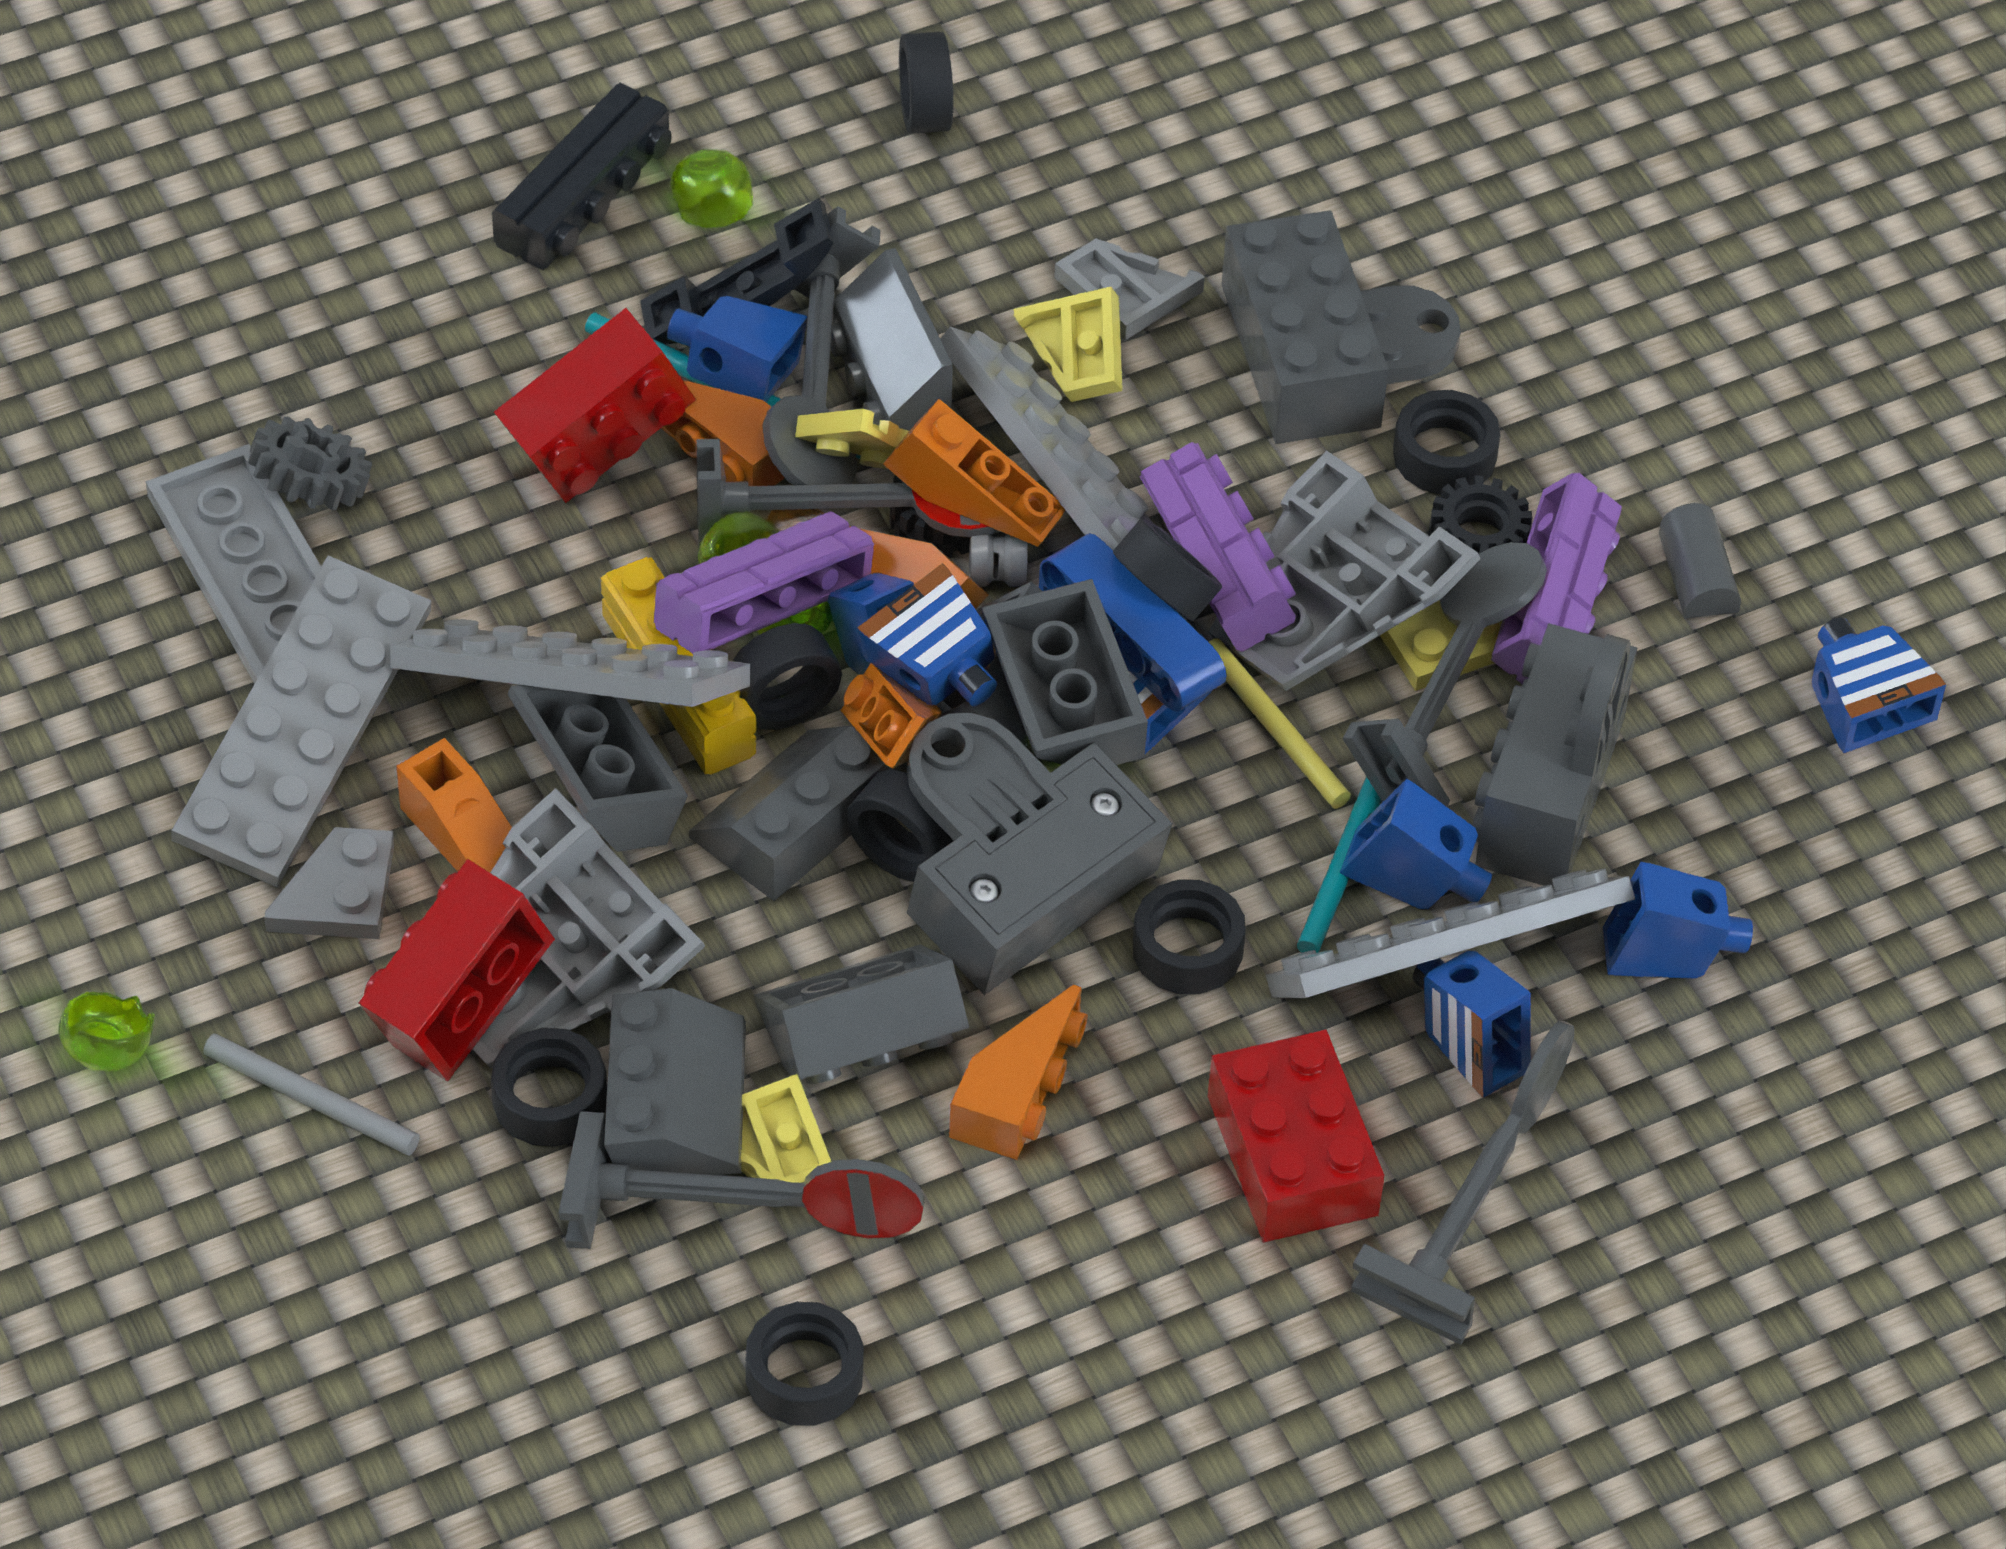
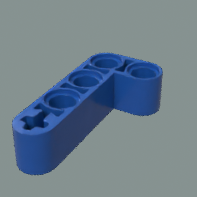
M1088 533L1041 561L1039 588L1042 591L1089 579L1093 580L1127 669L1170 710L1177 712L1225 683L1227 678L1226 669L1214 647L1177 611L1138 580L1116 558L1113 550L1095 534Z

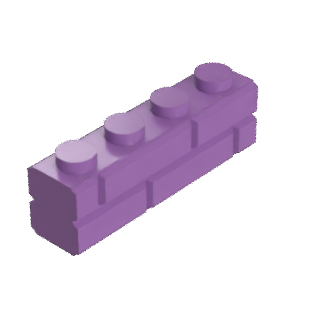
M1191 442L1170 454L1169 460L1161 459L1142 470L1139 477L1174 540L1193 555L1222 584L1221 590L1209 604L1235 649L1243 652L1264 640L1267 633L1273 635L1294 623L1296 616L1287 600L1295 596L1296 593L1280 565L1269 570L1265 563L1275 556L1259 528L1251 532L1247 531L1245 525L1254 519L1238 491L1227 495L1224 488L1231 485L1233 481L1218 455L1216 454L1207 459L1198 443Z
M1571 473L1545 488L1542 492L1527 543L1539 550L1547 568L1544 583L1529 603L1515 614L1502 620L1491 660L1508 674H1516V680L1523 684L1525 679H1528V677L1522 676V669L1530 643L1541 645L1548 623L1586 634L1591 631L1595 623V616L1591 614L1595 597L1603 590L1608 578L1607 574L1603 572L1606 559L1615 549L1620 539V534L1615 529L1622 506L1606 493H1598L1597 486L1580 473Z
M830 511L808 521L799 522L793 527L771 535L767 539H757L751 544L721 556L712 557L706 562L684 570L683 573L670 574L656 583L654 611L656 629L673 641L678 639L679 645L694 653L712 650L828 601V595L831 592L871 574L874 546L872 537L856 526L849 527L848 521Z

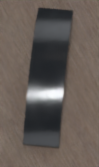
M818 198L774 223L776 241L698 286H695L688 278L682 276L642 299L640 304L646 332L652 339L662 344H674L677 342L669 340L667 332L671 318L678 308L704 316L716 301L724 296L771 306L782 299L819 266L834 244L825 203Z

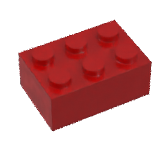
M624 308L495 410L494 413L562 500L567 503L576 495L591 489L598 478L620 460L634 455L640 449L642 443L664 425L677 421L684 414L686 408L696 401V398L663 351L630 311Z
M467 859L458 872L452 873L444 880L439 888L437 900L424 917L414 922L406 930L399 950L386 967L379 969L371 976L366 984L364 996L358 1004L393 1047L448 1082L555 938L522 892Z
M1327 1029L1211 1056L1207 1097L1263 1243L1379 1216L1385 1175Z

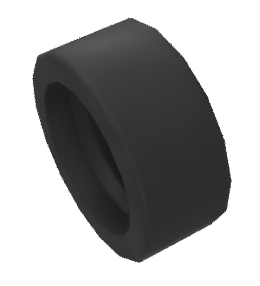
M944 32L902 34L899 43V82L902 112L907 132L950 131L953 123L954 102L951 58L946 35Z
M1432 390L1416 396L1401 409L1396 422L1393 443L1395 466L1403 477L1416 487L1441 495V489L1447 484L1455 490L1456 480L1465 477L1468 485H1473L1474 476H1484L1485 482L1492 475L1497 462L1501 436L1498 418L1487 404L1471 394L1455 390ZM1432 428H1450L1461 431L1473 438L1479 447L1475 451L1462 456L1445 457L1427 451L1414 438L1419 433Z
M1141 518L1113 550L1116 558L1138 580L1170 607L1191 621L1198 617L1222 588V584L1193 555L1145 518Z
M792 623L774 627L753 638L739 650L732 660L734 662L750 663V687L739 691L741 692L740 698L747 701L756 715V728L779 730L797 725L813 717L831 701L839 690L843 675L839 661L823 634L807 624ZM802 666L788 680L766 688L780 674L792 668Z
M894 769L878 772L847 808V824L855 842L876 865L900 879L914 882L918 866L954 841L920 806L909 788L907 772ZM896 819L900 820L912 833L904 828Z
M1183 879L1159 885L1142 898L1134 915L1133 958L1142 975L1159 988L1177 994H1202L1220 988L1235 976L1243 959L1246 934L1245 915L1236 899L1217 885L1202 880ZM1176 918H1196L1208 922L1218 929L1223 935L1224 942L1213 952L1201 956H1183L1168 951L1154 938V931L1164 922Z
M543 1027L521 1033L505 1044L493 1062L491 1076L492 1103L499 1123L514 1138L531 1145L556 1147L574 1142L580 1111L605 1113L607 1099L606 1068L599 1050L584 1036L562 1028ZM544 1066L564 1067L576 1072L585 1082V1089L579 1097L569 1104L555 1108L534 1107L522 1102L514 1094L513 1089L518 1078L530 1070Z
M796 1301L772 1309L756 1322L747 1338L746 1384L754 1403L769 1417L789 1425L815 1426L834 1420L854 1404L863 1383L864 1344L856 1325L840 1310L819 1302ZM797 1340H812L834 1349L840 1355L842 1364L840 1373L827 1383L811 1388L793 1387L778 1381L769 1372L768 1357L781 1345Z

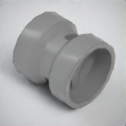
M991 534L971 536L969 541V577L980 587H987L992 581H1004L1009 587H1021L1027 584V542L1008 534L1005 536H992ZM993 553H997V565H993Z

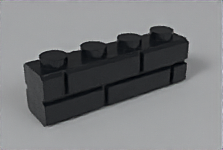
M621 82L616 84L492 212L493 239L496 246L515 257L521 255L523 261L541 270L547 268L559 255L563 257L568 256L575 248L579 234L590 222L594 224L601 222L608 212L611 200L621 190L625 192L630 191L637 183L641 169L652 158L658 160L667 152L671 143L672 133L669 130V110L666 105L647 95L642 97L639 91Z

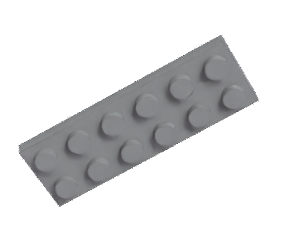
M949 327L940 339L951 362L1084 535L1088 533L1095 534L1114 550L1141 518L1152 522L1146 515L1148 506L1145 501L1132 490L1125 488L1117 477L1119 469L1116 464L1105 454L1097 451L1089 442L1088 438L1091 434L1088 428L1077 418L1068 414L1059 403L1062 400L1061 394L1052 384L1036 374L1031 367L1034 364V360L1025 349L1014 342H1008L1007 345L996 342L980 331H975L971 334ZM1160 528V529L1163 530L1166 534H1168L1171 538H1173V537H1172L1169 533H1167L1164 529Z
M247 444L146 481L148 498L255 684L319 572L321 565L278 492H271L267 489L270 480L255 478L253 475L256 467L248 464L251 446Z
M328 555L171 830L172 841L278 888L399 670L390 668V645L413 638V631L420 630L431 612L432 600Z
M466 619L445 621L444 629L413 631L412 639L390 645V668L693 707L750 687V663L728 661V653L723 651L704 650L694 652L693 656L678 655L677 647L674 645L650 644L643 646L642 650L627 648V641L620 638H598L592 640L591 644L577 642V634L571 632H547L542 634V637L528 636V629L523 626L507 625L494 627L493 631L479 630V623L477 621Z
M1606 869L1591 872L1580 870L1553 878L1554 889L1552 885L1537 888L1526 886L1498 895L1501 905H1498V901L1480 905L1479 902H1473L1445 910L1447 921H1444L1443 917L1426 921L1424 918H1419L1391 926L1390 929L1393 936L1389 938L1388 933L1372 937L1370 934H1365L1337 942V954H1334L1333 950L1319 953L1312 950L1281 959L1283 970L1266 975L1272 998H1307L1631 901L1635 897L1629 876L1608 877Z

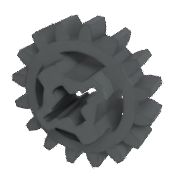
M289 416L283 418L281 425L270 419L266 422L264 429H257L248 458V464L256 467L253 474L255 478L270 480L267 487L268 490L271 492L278 491L279 493L287 492V501L294 502L297 498L304 499L309 508L313 509L318 505L325 504L331 510H337L339 501L349 507L353 506L355 499H362L372 467V462L364 460L366 454L364 448L350 446L351 436L332 434L333 426L326 425L320 429L314 425L311 419L305 418L304 421L295 422Z

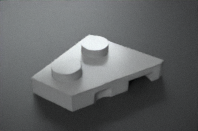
M1096 238L1056 262L1054 278L1073 295L1112 287L1119 296L1120 336L1127 340L1204 291L1205 277L1193 270H1189L1186 277L1159 269V259L1142 253H1129L1118 245Z
M335 827L267 908L264 917L266 932L380 939L394 851L393 831Z

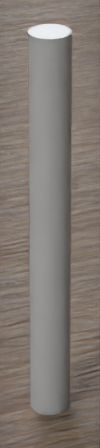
M216 1033L208 1038L204 1046V1055L407 1156H410L418 1146L420 1140L418 1133Z

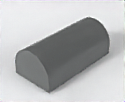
M1690 503L1674 508L1663 517L1659 536L1684 618L1739 613L1741 598L1714 511L1709 506L1700 503Z

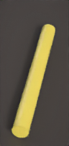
M1219 638L1209 641L1224 663L1227 675L1226 682L1331 807L1338 809L1344 806L1351 797V793L1225 644Z

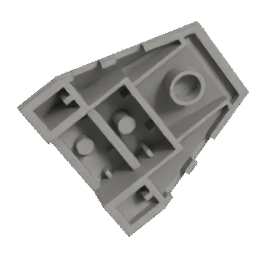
M1326 451L1287 490L1280 503L1284 510L1272 532L1264 531L1263 533L1275 556L1265 563L1269 570L1280 565L1296 593L1295 596L1287 600L1296 616L1294 623L1273 635L1267 633L1264 640L1243 652L1235 649L1217 617L1209 630V634L1213 639L1219 638L1232 653L1287 691L1442 599L1481 558L1478 552L1441 527H1438L1428 536L1377 501L1364 475Z
M557 788L511 828L502 843L505 846V850L490 872L525 895L555 940L473 1050L491 1069L493 1068L495 1058L503 1046L521 1033L543 1027L562 1028L570 1031L611 1011L613 994L649 991L661 987L705 947L704 943L666 903L663 904L606 845L593 826Z

